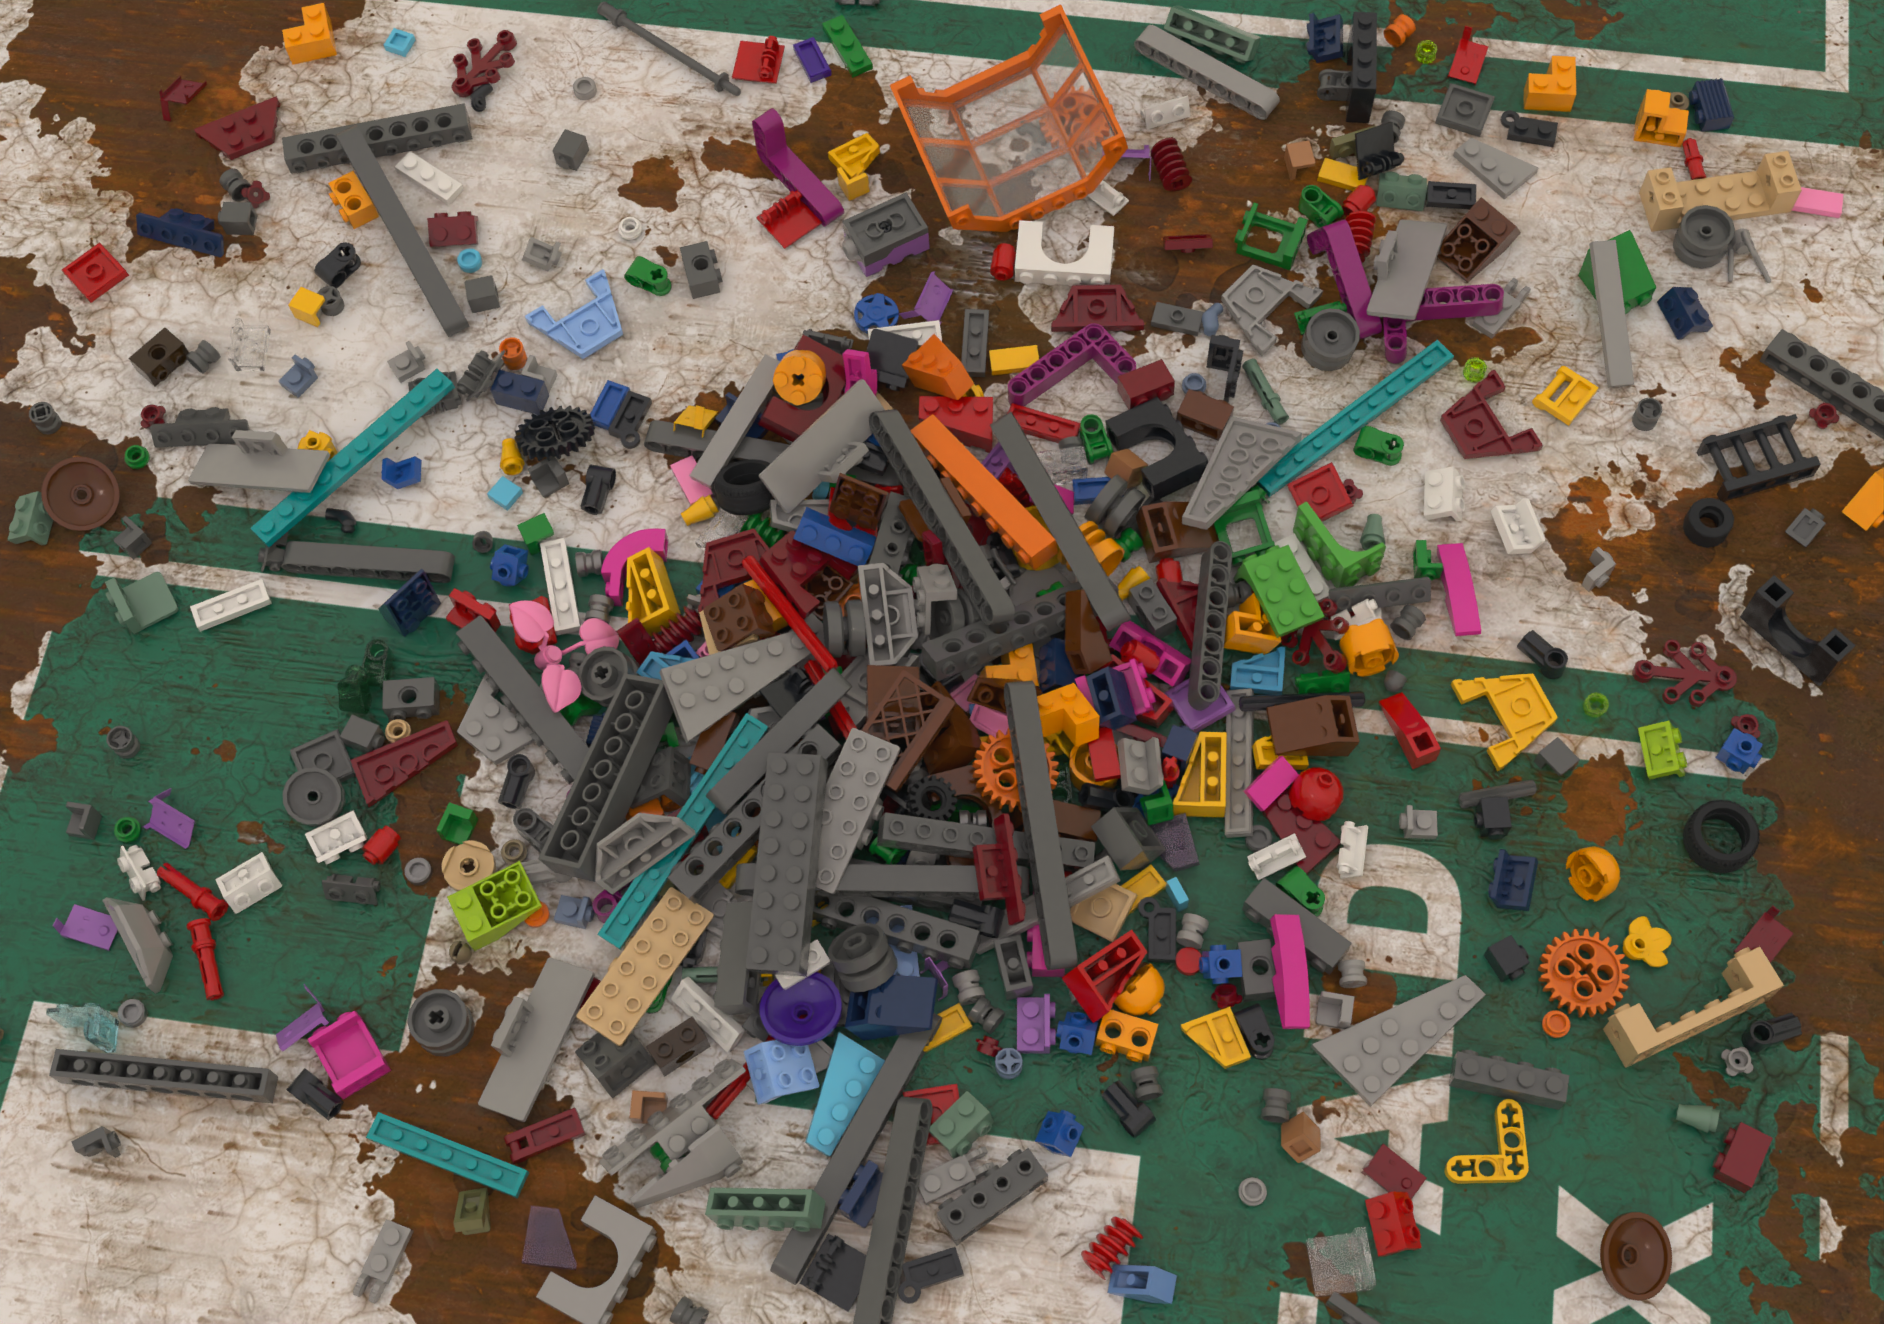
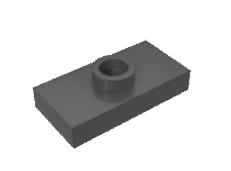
M1157 302L1151 326L1198 336L1204 312Z
M1333 1292L1325 1304L1342 1316L1341 1321L1344 1324H1381L1337 1292Z

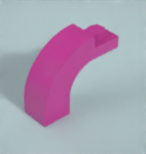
M847 349L842 353L846 375L845 393L858 380L864 379L876 396L877 370L871 369L869 352Z
M652 528L633 532L619 540L606 555L601 574L606 583V596L614 600V606H623L628 557L650 547L663 559V562H667L668 536L665 529Z

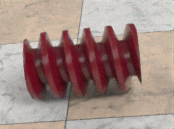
M1173 137L1157 142L1152 147L1150 154L1164 189L1171 192L1183 190L1192 183V177L1189 175L1188 168H1186L1187 164L1183 160L1182 153H1180L1181 149L1177 145V140Z
M684 606L686 615L683 616L677 612V622L668 619L669 629L661 625V635L653 631V642L660 653L667 654L685 640L693 642V634L700 636L702 634L701 628L703 627L698 612Z

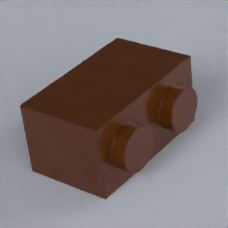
M1188 389L1177 411L1176 420H1179L1186 429L1219 441L1230 416H1233L1234 406L1224 400L1211 398L1201 391Z

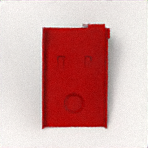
M1465 26L1448 78L1452 77L1474 83L1476 86L1489 46L1469 41L1472 27Z

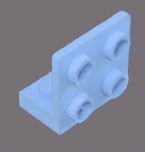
M777 1040L761 1042L744 1051L758 1105L768 1103L784 1095L819 1088L818 1078L808 1045L791 1046Z

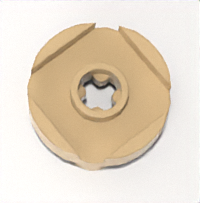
M468 840L457 847L453 846L447 851L442 861V872L450 887L458 892L496 872V860L486 845L478 841ZM470 861L474 862L475 869L466 873L463 865H469Z

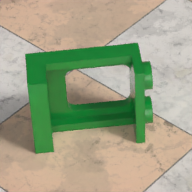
M1253 203L1251 210H1246L1242 221V224H1244L1243 230L1238 229L1234 240V243L1238 244L1236 253L1291 270L1305 236L1308 219L1299 217L1296 224L1257 212L1258 204ZM1259 226L1283 235L1276 253H1269L1246 245L1252 227Z
M1258 489L1246 492L1214 522L1218 540L1227 543L1232 550L1231 565L1233 567L1241 566L1243 560L1253 554H1256L1257 557L1265 554L1266 550L1275 546L1260 503ZM1253 519L1262 544L1233 552L1226 527L1243 520Z

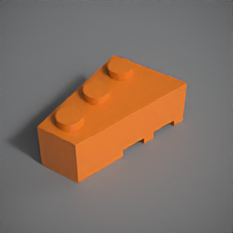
M935 334L917 351L911 353L902 364L903 369L915 387L959 400L974 385L962 362Z

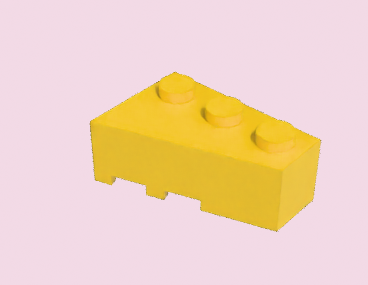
M650 547L628 557L626 585L629 589V599L626 602L628 623L638 618L651 637L653 636V631L656 633L661 631V625L666 628L670 627L668 619L677 622L676 613H681L663 559Z
M1227 732L1199 733L1189 759V764L1173 801L1174 816L1225 817Z

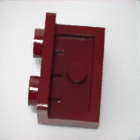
M471 211L457 212V216L448 217V213H434V218H427L430 247L478 244L476 224L478 216L472 215Z

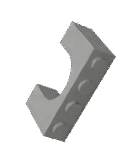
M594 1196L581 1222L614 1242L618 1251V1263L615 1272L602 1285L593 1288H583L551 1271L536 1297L541 1302L581 1324H610L613 1318V1313L611 1312L616 1303L620 1304L625 1298L628 1291L626 1285L631 1277L635 1278L643 1264L640 1261L645 1252L649 1253L654 1247L657 1237H655L657 1232L647 1223Z

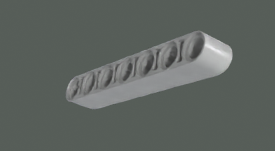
M1148 25L1134 42L1136 50L1142 55L1258 119H1267L1280 102L1279 96L1272 89L1154 25Z

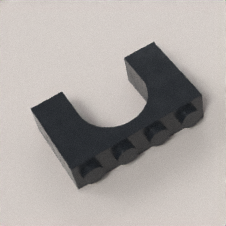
M1353 12L1347 43V66H1351V77L1346 100V122L1369 123L1376 93L1377 13Z
M1158 397L1105 421L1107 437L1117 451L1128 449L1147 440H1161L1169 443L1174 448L1171 454L1164 459L1141 469L1142 484L1154 501L1201 479L1208 464L1206 455L1198 451L1193 438L1185 434L1181 422L1172 417L1169 406L1167 404L1163 405Z
M1774 575L1756 591L1740 618L1820 687L1837 671L1856 645L1836 628L1820 642L1811 640L1801 634L1792 625L1785 610L1786 604L1794 592Z

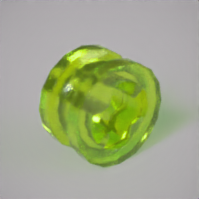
M1430 40L1421 41L1417 45L1416 59L1423 64L1432 63L1436 58L1437 45Z
M1470 358L1466 361L1463 369L1465 379L1470 382L1481 381L1485 376L1487 365L1480 358ZM1471 367H1472L1473 369H1480V370H1479V373H1477V371H1472V372H1471V371H1470Z
M1597 692L1588 695L1583 702L1584 712L1593 718L1604 715L1609 707L1606 696ZM1596 701L1600 702L1599 708L1595 710L1591 708L1593 703Z

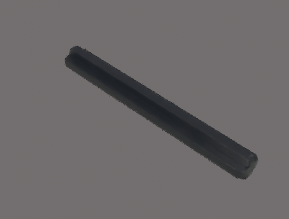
M1357 691L1241 696L1239 708L1241 711H1266L1267 707L1324 695L1350 696L1352 707H1362L1365 703V695L1363 692Z

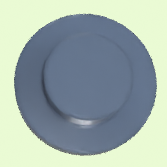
M1198 373L1189 374L1182 381L1183 392L1186 394L1188 389L1204 393L1206 390L1205 379Z

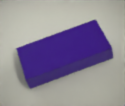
M814 37L793 44V50L810 83L832 75L831 69Z

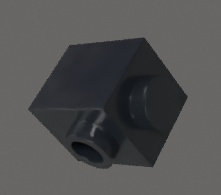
M1508 797L1481 798L1476 807L1477 812L1474 813L1475 828L1480 830V837H1489L1492 840L1504 838L1512 827Z
M1512 935L1488 947L1484 954V957L1501 983L1509 978L1513 982L1525 975L1524 970L1530 963L1527 951L1522 945L1518 946Z

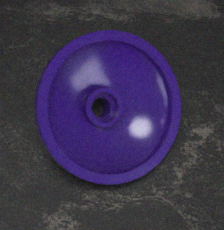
M815 972L787 990H784L778 980L775 979L765 990L760 1002V1017L765 1030L775 1040L791 1046L810 1045L824 1039L837 1026L842 1013V1000L839 990L829 978L818 972ZM801 1015H807L806 1018L799 1019Z

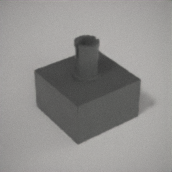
M1114 807L1091 826L1105 847L1094 856V862L1108 855L1120 870L1144 869L1166 851L1138 808Z

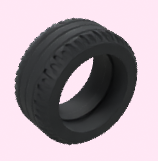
M751 459L738 461L724 467L716 475L714 481L719 506L730 514L743 516L769 510L770 500H775V498L761 481L759 474L771 463Z
M1713 800L1698 807L1688 819L1683 831V842L1689 857L1698 866H1702L1703 869L1710 870V872L1729 873L1742 868L1755 854L1760 840V832L1756 820H1754L1751 813H1748L1747 809L1735 802L1732 803V801ZM1717 819L1732 825L1740 836L1741 851L1734 854H1723L1710 848L1702 837L1701 823L1706 820Z

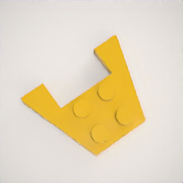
M1533 673L1506 675L1493 679H1485L1484 677L1467 681L1455 679L1451 682V687L1461 705L1486 695L1510 739L1487 749V753L1497 771L1502 770L1554 724L1558 718Z

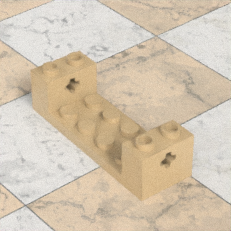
M1783 151L1765 154L1757 171L1676 182L1671 167L1648 170L1639 194L1651 232L1679 228L1681 220L1687 211L1696 206L1703 205L1714 206L1725 211L1732 220L1788 213L1794 207L1802 189L1789 152Z
M1749 947L1744 948L1734 954L1735 958L1727 962L1728 967L1721 974L1732 990L1728 994L1729 998L1722 1002L1716 999L1706 1004L1704 1009L1697 1014L1695 1010L1681 1016L1680 1021L1673 1025L1671 1022H1667L1654 1029L1640 1003L1632 1007L1629 1004H1625L1614 1010L1615 1014L1608 1018L1609 1022L1603 1030L1625 1068L1770 1000L1784 985L1761 947L1750 950Z

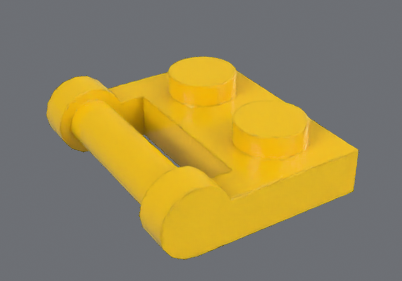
M1561 366L1556 372V377L1541 394L1536 395L1532 403L1536 408L1547 411L1569 426L1597 393L1599 387L1568 367ZM1564 381H1568L1570 383L1559 398L1555 402L1551 401V396Z

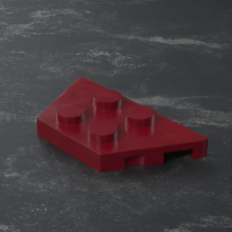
M275 96L195 128L194 131L198 138H203L209 142L211 147L221 151L224 156L230 160L236 159L275 142V128L278 122L276 116L277 108H280L279 100Z
M1121 284L1073 285L1068 293L1067 300L1060 307L1057 318L1051 323V332H1078L1092 323L1100 324L1106 331L1144 330V321L1138 317L1133 303L1126 297V292Z
M1165 578L1159 579L1155 584L1177 617L1176 623L1192 652L1199 583L1194 584L1191 581L1182 580L1176 583L1167 582Z

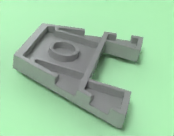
M1252 265L1222 294L1221 301L1257 352L1263 356L1276 343L1277 337L1260 324L1288 296L1306 309H1310L1322 297L1323 290L1317 287L1312 289L1303 286V282L1297 280L1292 282L1281 278V275Z
M485 674L457 733L477 751L497 765L525 749L524 746L533 742L530 736L533 732L528 726L524 729L517 721L516 715L494 698L499 690L494 692L486 682V679L489 677Z

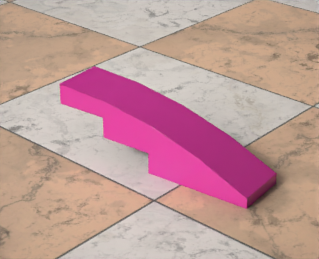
M1463 543L1437 545L1438 559L1443 564L1441 579L1446 593L1445 603L1455 636L1481 634L1478 606Z
M1274 914L1270 919L1275 945L1271 948L1276 970L1272 981L1282 1028L1308 1029L1310 1027L1309 982L1299 915Z

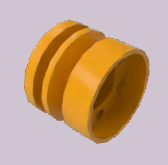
M1088 521L1079 526L1106 575L1109 577L1120 564L1125 551L1112 538L1105 539V532L1099 529L1095 522ZM1059 549L1057 560L1062 565H1066L1067 570L1073 572L1061 549Z

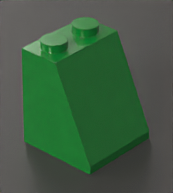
M1630 230L1609 239L1616 240L1625 315L1637 306L1643 307L1652 300L1656 289L1654 280ZM1588 249L1578 276L1596 300L1590 249Z

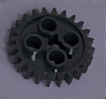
M561 405L557 410H554L552 407L549 408L548 412L540 410V415L532 414L531 420L524 419L525 424L518 425L519 430L515 431L516 436L514 438L519 452H522L524 457L528 455L530 459L537 457L538 461L547 457V460L550 461L552 457L556 456L557 459H560L563 454L570 456L571 451L579 452L578 447H586V442L592 441L591 436L595 435V426L591 414H587L586 410L581 411L580 407L572 410L571 405L563 409Z

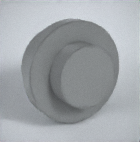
M1251 1177L1241 1182L1238 1194L1244 1204L1258 1206L1265 1200L1267 1189L1260 1179Z

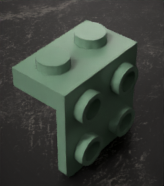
M154 572L124 588L120 586L115 578L105 582L109 590L105 594L112 606L116 605L118 609L115 615L122 626L126 624L133 634L177 613L179 610L160 572Z

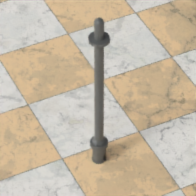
M606 1L599 4L597 13L610 20L612 25L615 27H626L714 82V89L717 92L725 89L734 96L741 94V89L729 82V74L725 72L720 75L716 74L628 19L627 13L624 10L616 9Z

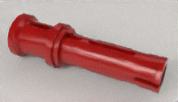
M169 863L163 864L167 870L161 866L159 867L157 876L190 899L195 909H201L207 913L211 921L219 920L226 913L228 903L226 900L218 899L214 896L211 889L207 887L201 888Z
M202 918L193 920L186 926L187 930L191 931L193 940L191 949L197 954L206 999L212 1001L222 998L224 993L214 956L216 941L212 939L210 932L212 923L210 919Z

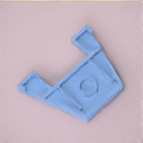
M603 269L585 279L586 285L596 296V299L557 322L554 321L542 305L525 316L526 322L582 359L622 336L623 331L606 273Z

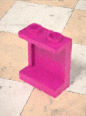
M1133 658L1129 660L1130 662L1113 667V669L1124 673L1134 712L1137 716L1154 710L1152 703L1156 702L1152 688H1146L1144 678H1147V673L1143 663L1138 664V661ZM1086 676L1075 678L1078 689L1094 708Z
M356 1011L340 1015L336 1022L328 1027L318 1028L313 1032V1036L307 1039L328 1073L336 1094L343 1100L391 1071L364 1020Z

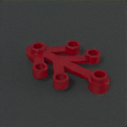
M508 30L500 31L497 35V43L482 59L481 50L483 46L480 40L477 38L469 40L467 47L471 52L472 70L468 74L466 73L468 60L464 54H457L453 57V63L457 68V78L452 83L453 92L459 97L464 98L470 96L476 86L498 82L501 76L497 69L512 67L515 60L509 52L501 54L499 60H492L501 51H510L516 47L517 41L514 34Z
M1324 599L1322 602H1318L1325 615L1332 616L1336 613L1337 604L1331 599ZM1331 604L1330 608L1326 611V607ZM1336 617L1333 620H1320L1304 627L1299 649L1293 653L1292 661L1300 667H1304L1309 663V651L1313 638L1324 655L1323 662L1325 668L1332 673L1342 672L1347 665L1346 657L1338 651H1333L1321 631H1335L1338 634H1344L1349 629V622L1342 617ZM1343 622L1341 628L1338 629V625ZM1298 630L1281 636L1282 645L1287 648H1294L1298 643ZM1292 637L1291 641L1287 643L1288 638ZM1303 655L1302 660L1299 661V657Z
M1673 639L1665 643L1663 653L1671 657L1681 668L1654 666L1650 661L1640 660L1632 670L1634 679L1640 683H1647L1652 677L1681 679L1682 681L1676 686L1666 688L1662 694V699L1667 704H1675L1679 697L1698 681L1709 682L1703 689L1692 691L1689 696V703L1692 706L1701 707L1706 699L1715 691H1728L1737 682L1734 670L1728 666H1718L1706 654L1707 648L1701 642L1692 644L1689 649V655L1691 658L1699 660L1708 671L1699 670L1680 651L1679 642ZM1667 646H1673L1676 651H1670ZM1694 648L1700 649L1702 653L1697 654ZM1641 667H1646L1649 672H1644ZM1720 674L1726 676L1728 680H1723ZM1667 693H1673L1675 698H1669ZM1693 696H1700L1702 701H1696Z

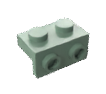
M1392 171L1380 173L1376 205L1423 211L1427 193V178L1417 174L1409 176L1399 175Z
M37 491L19 496L15 504L14 518L9 526L8 541L18 544L32 540L40 545H46L53 519L44 508L41 492Z
M966 1091L930 1126L929 1133L955 1159L967 1154L972 1147V1143L990 1131L994 1120L991 1113L974 1096Z

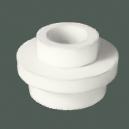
M626 217L620 222L619 234L627 240L636 239L642 233V225L636 218Z

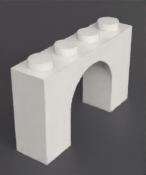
M1019 220L1015 282L1024 284H1058L1071 287L1073 285H1110L1114 226L1091 225L1089 247L1086 254L1076 262L1062 264L1049 259L1042 250L1043 222Z

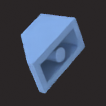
M1113 1264L1112 1270L1114 1272L1111 1274L1107 1293L1149 1303L1172 1304L1177 1275L1155 1266Z

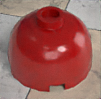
M1312 767L1302 771L1289 788V799L1295 809L1298 807L1303 811L1302 815L1315 821L1330 819L1337 812L1343 801L1344 791L1340 779L1330 770L1321 767Z

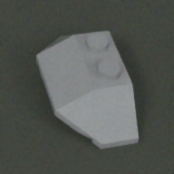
M884 563L859 565L860 595L866 623V645L869 664L896 665L918 639L912 587Z
M638 813L597 843L595 881L609 893L614 894L693 837L696 832L679 817Z
M106 897L102 901L146 986L155 994L160 992L173 954L169 948L172 945L170 938L165 931L161 933L158 927L161 924L159 917L154 910L149 912L141 904Z

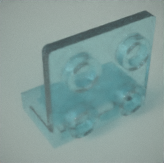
M86 1003L83 1007H74L69 1004H59L56 1008H47L46 1015L63 1027H84L83 1032L86 1040L105 1053L116 1052L119 1020L113 1017L110 1012L101 1008V1005Z

